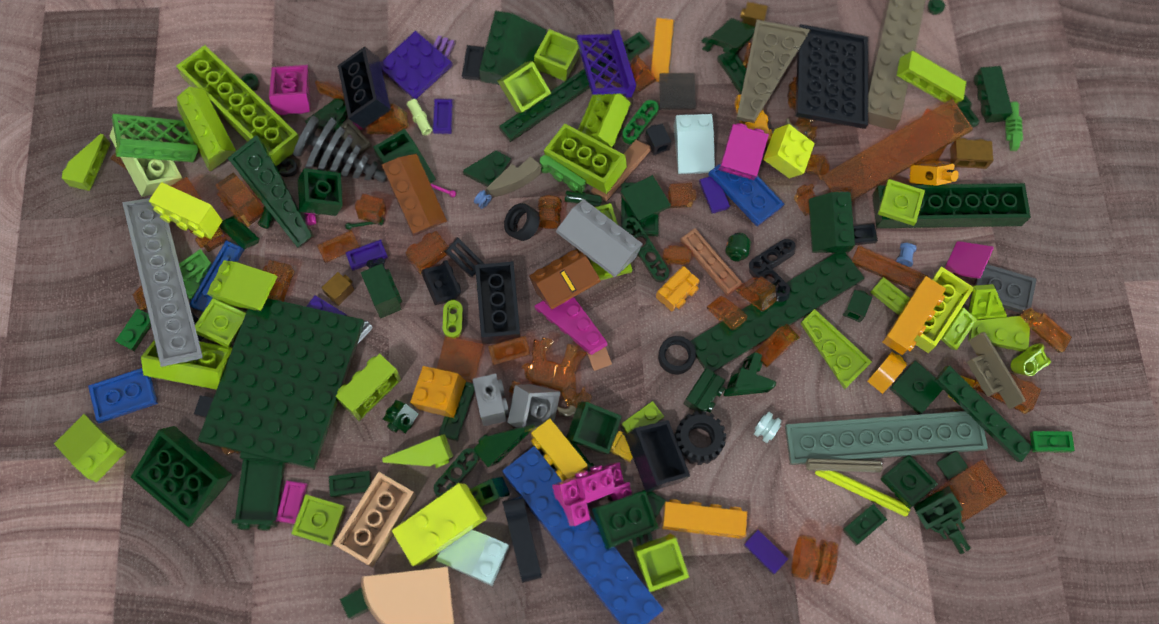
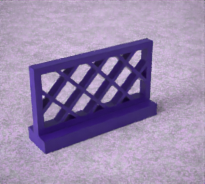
M612 30L611 34L577 35L576 40L592 95L624 94L625 97H632L636 88V82L620 31ZM583 41H588L592 45L588 47L587 45L583 44ZM599 41H608V46H604ZM596 46L601 49V54L594 51L593 48ZM607 53L610 56H612L613 59L610 61L603 55ZM591 54L594 57H596V59L592 61L587 57V55ZM600 60L607 65L605 68H603L602 66L598 65L597 62ZM593 67L600 71L598 75L591 72ZM611 67L615 69L617 73L614 75L607 69ZM605 74L606 76L611 78V80L607 82L604 79H602L601 76ZM616 81L621 87L613 86L612 82ZM599 82L605 87L596 88L595 83Z

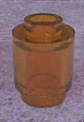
M668 245L667 249L664 248L663 260H666V264L685 265L690 263L691 249Z

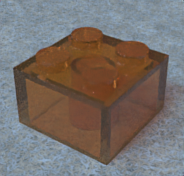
M234 172L215 185L219 191L217 196L221 199L224 206L233 213V216L239 223L243 222L248 227L261 218L264 210L256 197Z

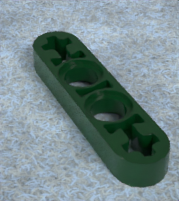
M633 217L626 218L622 223V228L633 235L632 230L626 229L627 223L630 225L634 224L633 230L637 234L633 237L636 239L642 237L646 242L638 253L639 258L655 281L664 282L669 276L667 265L639 222ZM647 253H653L656 257V260L654 262H648L645 259V255ZM659 262L660 264H658L657 267L660 271H665V273L663 274L664 277L660 275L657 276L656 274L658 271L656 267H654L653 269L651 267L655 266Z

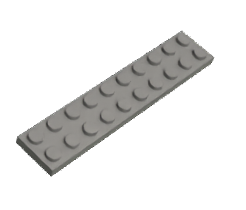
M150 198L122 202L160 366L201 359L202 352L169 223L162 220L160 214L153 210L154 207L149 202Z

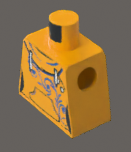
M929 160L910 164L909 183L938 186L955 182L958 179V171L954 170L953 163Z

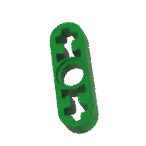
M653 100L645 101L624 128L622 140L626 144L632 145L635 140H638L657 116L659 108L657 102ZM652 107L653 110H650L648 115H646L647 108L650 109ZM637 119H643L645 121V124L639 126L636 124L635 121ZM633 128H634V129H635L634 135H633V136H630V137H627V134L630 135V134L632 133V131H633Z

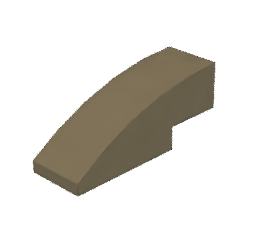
M531 156L518 168L511 164L486 188L487 195L490 194L492 198L524 187L541 174V165Z

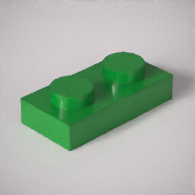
M137 308L115 341L135 351L151 327L149 315Z
M1072 431L1030 432L1032 452L1071 453L1075 451Z

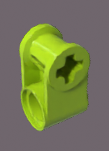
M1038 343L1028 347L1026 351L1012 360L1011 370L1015 374L1033 376L1042 368L1048 366L1051 360L1044 352V345Z

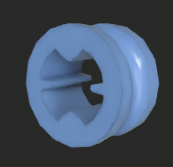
M482 190L475 197L474 203L479 204V208L483 209L489 204L492 196L490 194L487 195V192Z

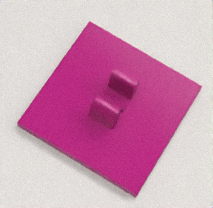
M957 241L945 269L954 275L980 279L994 247Z

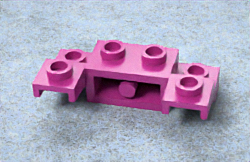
M620 462L590 467L588 472H577L575 477L552 485L555 498L562 505L570 526H576L590 520L587 503L609 494L613 501L632 494L630 482H624Z

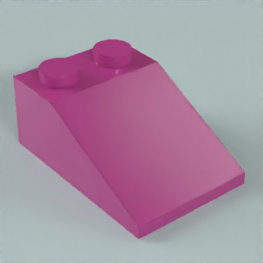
M308 65L272 67L269 99L272 110L278 115L310 112Z

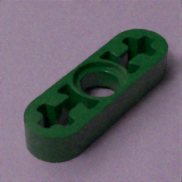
M467 448L463 450L436 481L433 489L437 497L445 493H439V486H445L448 482L445 479L446 477L455 483L453 486L451 483L447 485V490H450L458 483L461 484L478 464L479 456L474 449ZM466 454H474V461L472 462L469 460L465 464V466L468 468L467 470H465L461 464H458L460 461L462 462V464H464V462L466 461ZM454 468L462 470V475L458 479L451 477V471Z

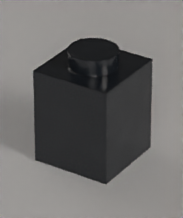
M663 123L651 125L646 129L645 140L648 146H650L653 156L670 150L671 139Z

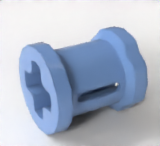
M901 243V251L896 259V263L903 267L913 266L914 262L912 259L917 247L910 243Z

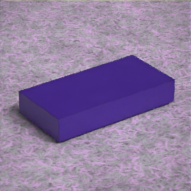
M434 99L433 134L452 133V99Z
M711 176L700 179L699 184L711 213L729 209L730 205L720 185Z
M381 240L345 252L352 271L367 266L368 260L374 261L378 260V258H388Z
M759 530L744 544L773 575L788 560Z

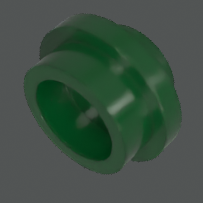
M930 0L927 5L929 13L932 15L942 13L945 9L944 1Z

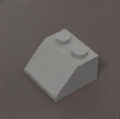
M532 384L515 385L508 423L516 428L534 424L535 428L533 430H535L548 419L554 422L560 391Z

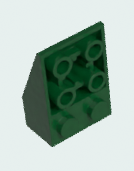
M405 129L373 146L376 157L381 164L399 157L417 154L429 182L432 183L436 180L415 142Z

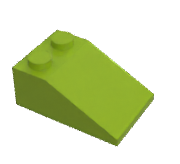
M224 260L213 282L210 284L207 295L229 306L261 311L278 276L238 262Z
M85 414L54 443L76 469L86 478L96 483L126 453L120 445Z
M443 434L384 457L382 460L385 463L432 466L435 464V467L438 468L450 462L449 458L453 457L447 438Z

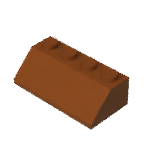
M417 154L399 157L382 164L384 174L413 236L447 222Z

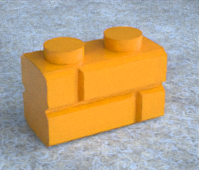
M682 266L657 291L656 298L672 312L676 308L680 309L686 303L685 299L689 295L692 297L698 291L699 279Z

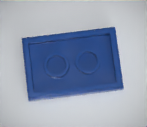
M142 368L88 386L97 423L158 404L152 378L144 376Z

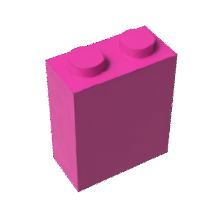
M733 124L728 135L719 170L754 180L758 175L769 134H766L761 129H749L744 124Z

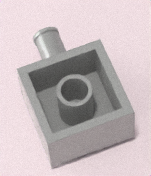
M496 374L474 378L473 384L483 427L506 422L505 415H509L506 398H501L505 396L502 379L497 380Z

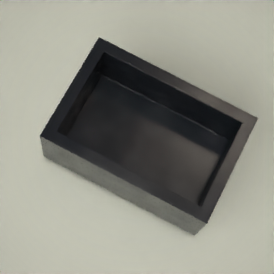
M669 420L637 427L625 436L646 493L678 484L690 477Z

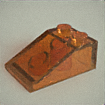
M982 459L927 496L929 497L949 486L963 508L961 511V522L963 523L1008 493Z

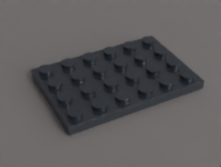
M800 24L799 28L809 29L810 31L797 52L795 117L866 129L868 126V36Z

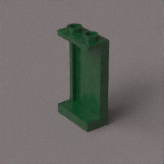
M240 452V458L243 460L236 515L235 519H232L231 524L237 526L239 530H250V527H258V530L270 531L271 527L277 528L278 521L276 519L280 507L285 463Z

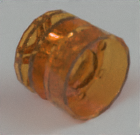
M800 534L793 552L792 577L807 580L812 572L813 582L819 583L821 580L822 584L829 585L837 567V543L829 541L827 544L825 539H821L816 547L815 537Z

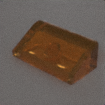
M315 81L319 93L333 99L345 100L342 88L325 81Z
M349 230L317 244V247L326 263L346 254L345 252L359 248V244L352 230Z
M526 336L488 346L493 365L531 355Z

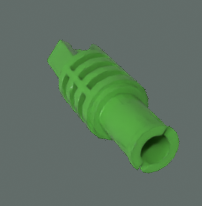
M1010 102L1013 113L1005 120L1006 141H1009L1010 151H1017L1020 147V141H1023L1022 118L1019 116V103Z

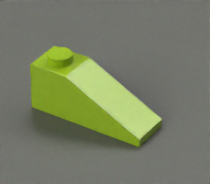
M98 135L68 162L61 177L68 186L87 191L91 190L111 144L105 135Z

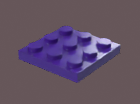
M416 30L380 62L382 72L412 99H417L453 66L452 62Z

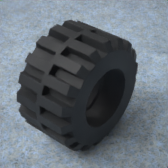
M696 411L692 415L690 413L680 421L674 434L684 460H690V464L696 462L697 465H702L703 463L708 464L712 460L714 461L726 443L724 425H720L721 421L719 418L717 420L714 419L715 415L710 414L708 416L705 411H702L701 414ZM693 429L706 431L711 438V444L706 448L694 446L689 440V432Z

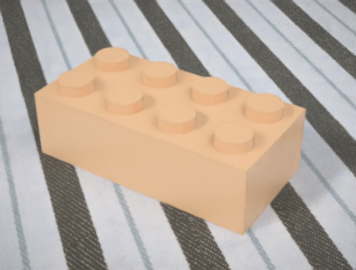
M378 472L333 545L373 568L393 535L392 530L399 526L416 498L415 493Z

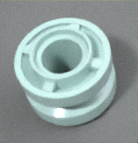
M770 412L763 415L753 434L756 437L762 435L765 443L773 439L782 422L780 418L772 419L773 414Z

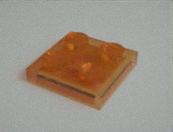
M445 337L437 369L458 373L465 381L473 382V379L476 378L483 344Z

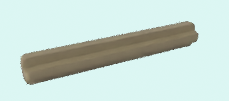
M808 458L805 463L807 470L880 473L883 469L881 461Z

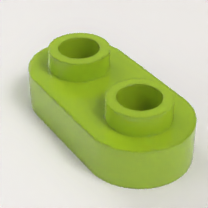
M450 300L443 308L442 329L447 338L455 339L462 333L463 307L460 302ZM455 309L457 310V312L455 314H451V310ZM454 327L456 331L450 332V328Z

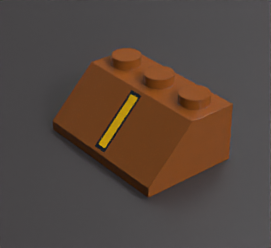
M578 249L568 252L565 256L552 261L549 265L537 269L529 275L535 292L551 310L601 282L587 257Z

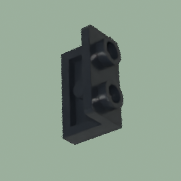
M444 260L440 266L422 270V277L434 305L456 300L460 295V284L456 281L453 268L447 260Z

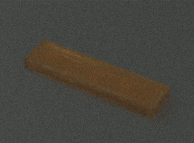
M861 246L857 247L852 258L855 266L882 278L884 277L912 291L916 290L925 276L928 277L926 274Z

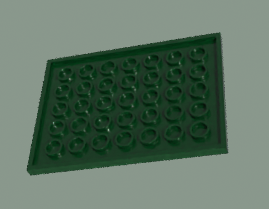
M267 298L261 311L247 309L198 441L315 470L338 403L336 395L340 387L344 385L365 323L364 320Z

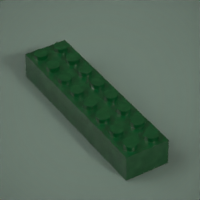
M1025 183L910 185L925 190L917 222L914 226L878 215L886 185H878L872 194L876 229L1023 226L1031 218Z

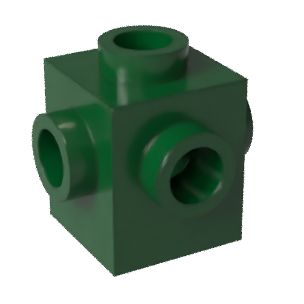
M395 400L392 406L386 410L382 420L388 423L386 427L394 433L400 431L406 434L413 426V422L419 414L406 403Z

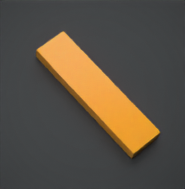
M656 18L650 81L668 82L673 19Z

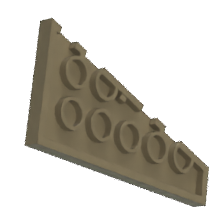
M762 20L756 21L736 120L750 123L756 121L809 34V29Z

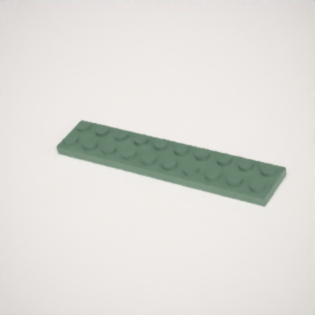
M966 411L785 425L790 465L805 464L808 458L864 460L909 455L954 453L955 451H984L988 449L984 429Z

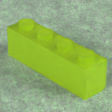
M910 51L900 57L897 70L899 78L949 106L964 100L966 81L919 55L917 52Z

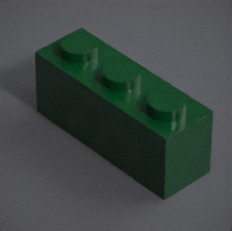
M980 67L974 76V84L977 86V98L981 103V115L984 116L985 123L1005 122L1006 118L1011 116L1013 111L1002 67Z

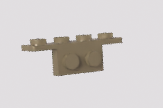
M982 332L970 339L969 343L978 357L969 360L967 363L986 396L988 397L999 392L1009 409L1025 402L1026 399L987 334Z

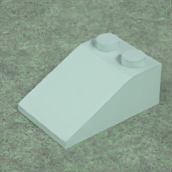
M712 114L676 115L674 135L678 174L709 173V171L715 168Z
M471 530L442 550L436 561L492 586L509 550V545Z

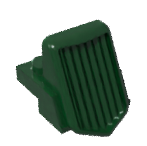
M754 352L744 358L742 367L731 373L727 388L723 394L724 397L768 393L776 386V381L756 374L761 370L763 361H761L762 354Z

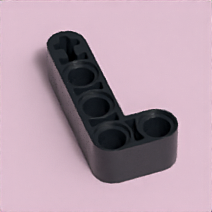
M523 496L502 501L522 583L542 578Z

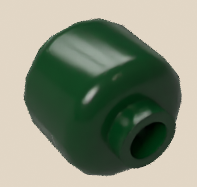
M735 233L729 236L725 248L726 255L732 261L745 260L749 256L751 240L744 233Z

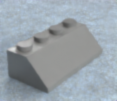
M584 199L572 208L556 230L557 234L613 277H616L637 257L643 244Z

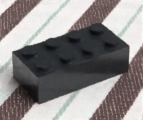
M364 46L338 65L348 119L364 129L391 110L380 60L377 55Z
M514 262L475 265L482 344L521 341Z

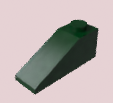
M531 424L494 433L489 436L485 434L478 440L479 444L474 450L487 468L499 464L535 426Z
M503 476L492 478L470 489L481 508L510 496Z

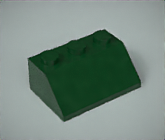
M831 192L808 199L812 253H849L855 246L851 192Z

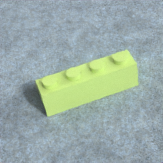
M125 121L118 122L123 127H127L129 125ZM138 123V125L143 129H146L148 127L144 123ZM112 128L110 138L116 148L114 128ZM134 128L129 130L136 136L140 133ZM153 129L149 131L154 137L159 135ZM126 134L121 136L123 139H131ZM145 136L140 138L141 140L151 141ZM121 157L141 197L153 195L161 182L172 186L182 179L174 161Z

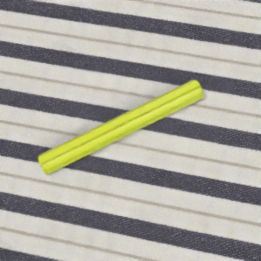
M815 470L817 476L902 516H908L910 510L902 502L839 472Z

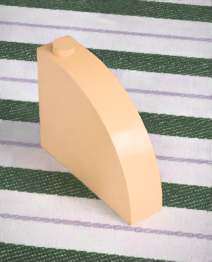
M448 567L366 576L361 579L366 604L380 624H454Z

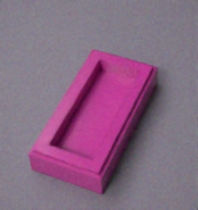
M286 480L276 521L295 524L305 497L307 484Z

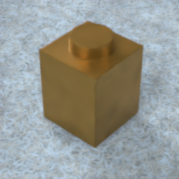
M747 2L746 8L741 10L740 18L743 19L742 22L755 27L757 20L765 21L768 6Z
M339 272L321 287L324 294L337 306L354 291L353 281L346 274L342 276Z

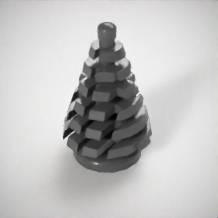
M315 116L310 118L293 152L294 156L301 157L309 145L314 147L305 168L313 169L323 152H325L317 170L325 171L332 158L335 157L330 172H337L344 162L346 165L342 170L341 176L347 177L352 167H354L356 170L353 178L359 179L363 172L366 174L364 180L370 181L372 177L381 183L387 180L384 171L377 169L378 164L375 160L372 165L367 163L370 158L367 152H365L361 160L357 158L362 149L358 143L351 154L348 153L354 140L350 134L345 139L341 148H338L345 133V129L342 126L337 129L330 143H328L337 124L333 117L328 121L319 137L315 135L319 125V118Z

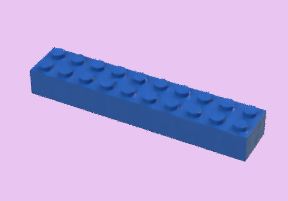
M535 446L502 470L503 476L517 494L523 496L524 503L618 624H648L664 610L616 548H605L600 530L591 517L590 520L579 525H569L567 515L560 502L555 498L552 486L562 482V480Z

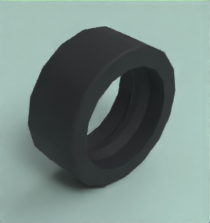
M524 203L514 205L510 208L504 220L506 233L520 241L530 239L538 230L540 223L538 211ZM527 213V219L524 226L519 231H517V224L522 215Z
M683 336L667 338L660 346L658 352L660 366L666 372L675 375L686 373L691 369L696 356L694 345ZM680 345L687 350L688 359L686 363L674 366L667 361L665 354L670 346Z

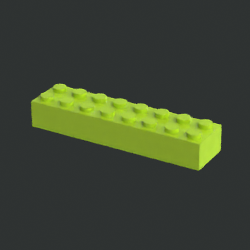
M206 45L176 66L182 78L191 87L205 89L214 109L247 142L256 135L261 138L275 166L294 152L299 135Z

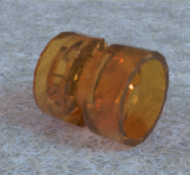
M541 196L538 199L539 227L556 229L561 223L562 200L556 196Z

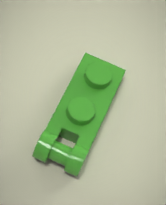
M544 155L540 157L541 172H549L554 179L564 182L574 192L582 193L585 190L586 180L549 156Z

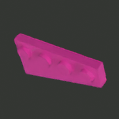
M574 297L552 310L544 301L534 306L537 312L542 313L548 321L558 326L564 334L569 335L575 343L590 355L607 346V341Z

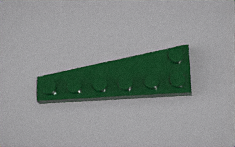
M257 135L229 156L228 160L296 247L300 248L314 235L302 213L299 212L296 202L261 138Z

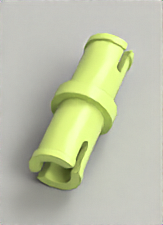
M417 99L407 102V107L413 115V121L417 123L422 135L430 134L433 129L426 118V113L422 111Z

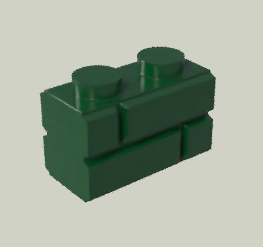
M705 368L683 404L695 412L698 411L699 414L702 411L710 413L716 404L713 400L716 396L721 397L726 389L723 386L726 380Z

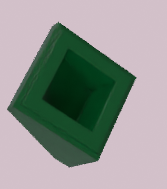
M957 451L936 463L947 480L968 469L967 464Z

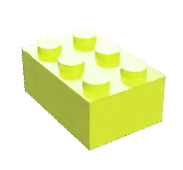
M163 182L159 184L149 199V202L154 207L153 210L160 214L162 220L167 223L172 221L182 230L187 231L189 229L200 238L212 239L223 221L212 205Z

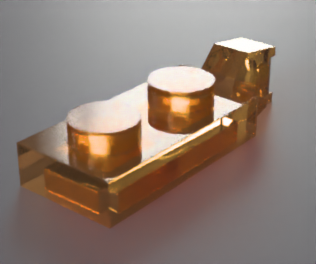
M1032 308L1022 312L1020 317L1026 323H1029L1028 326L1058 353L1065 351L1072 338L1045 313L1035 312Z

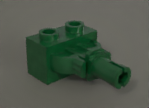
M949 486L913 506L915 513L926 530L931 528L933 531L940 533L944 540L947 539L945 531L959 554L965 553L960 543L966 551L971 549V546L967 543L956 525L958 524L961 530L965 529L961 522V511L963 508Z

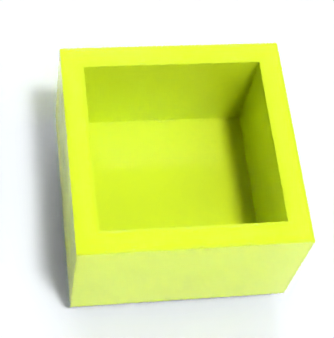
M790 124L774 129L763 160L788 178L804 174L815 143Z

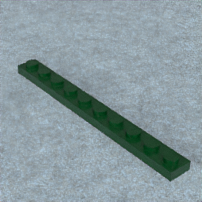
M640 32L623 42L629 61L650 47L649 41ZM609 54L604 55L610 61L613 59ZM600 60L597 62V64L602 66L603 68H605L607 65ZM594 67L591 69V72L595 73L596 75L600 73V71H598ZM609 67V68L607 69V70H608L609 72H611V73H613L614 71H616L615 69H613V68H611V67ZM585 68L550 91L549 95L501 124L499 130L511 142L588 90L590 85ZM605 74L601 76L602 79L607 77Z

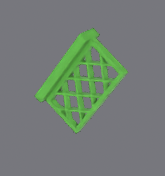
M122 114L112 115L117 145L115 150L116 156L194 162L198 148L197 145H194V141L183 120ZM118 121H125L129 125L123 127ZM138 123H144L148 127L146 129H143L138 125ZM157 125H164L168 129L163 131ZM175 127H185L186 131L182 133ZM134 128L140 133L136 136L129 130ZM153 129L159 135L154 137L149 131ZM172 131L178 137L174 139L168 133ZM126 134L131 139H123L121 136ZM145 136L151 141L141 140L140 138ZM164 137L169 142H161L160 139ZM183 139L188 144H181L178 141Z

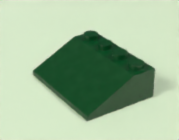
M495 10L479 70L481 82L499 85L497 81L526 62L533 61L534 63V56L544 40L547 30L513 13Z
M171 426L158 430L132 473L131 478L187 527H191L223 491L232 474L178 428Z

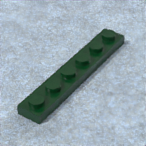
M950 365L945 366L934 381L1017 462H1022L1033 447Z

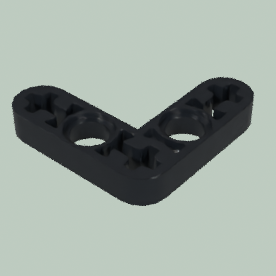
M791 239L781 240L749 262V273L779 302L789 299L790 287L773 269L795 254L796 245ZM770 255H775L777 259L774 261H770L767 259V257ZM766 277H773L774 281L768 283L764 279Z

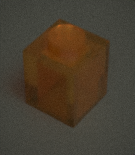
M692 183L669 185L668 198L671 204L670 208L692 207L693 201L696 200V190L692 189Z
M362 194L360 200H357L355 204V210L358 219L380 224L386 212L384 199Z

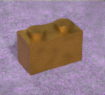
M966 138L955 139L950 146L951 163L954 164V167L987 169L994 161L992 141H985L984 139L967 140Z

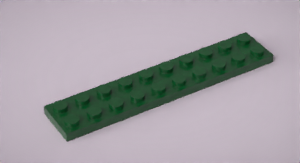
M836 252L788 281L787 284L790 287V297L784 302L776 301L768 293L692 339L690 342L694 345L696 358L704 370L707 368L712 372H716L807 316L814 309L820 308L856 286L865 278L846 252Z

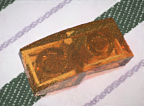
M720 296L707 306V309L719 321L722 319L732 330L747 320V315L723 296Z

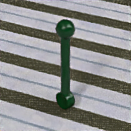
M379 217L375 221L354 224L346 223L345 228L350 230L353 227L373 224L381 226L384 224V219Z

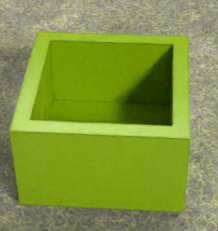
M549 29L534 56L536 68L539 71L566 81L580 56L577 40Z
M533 61L524 63L497 81L515 112L525 111L551 93Z
M672 534L633 547L645 586L650 592L689 578L677 539Z

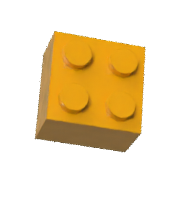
M423 366L410 403L418 410L454 418L466 381L458 373Z

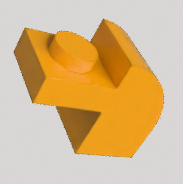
M891 351L867 382L883 394L905 369L907 363L900 355Z

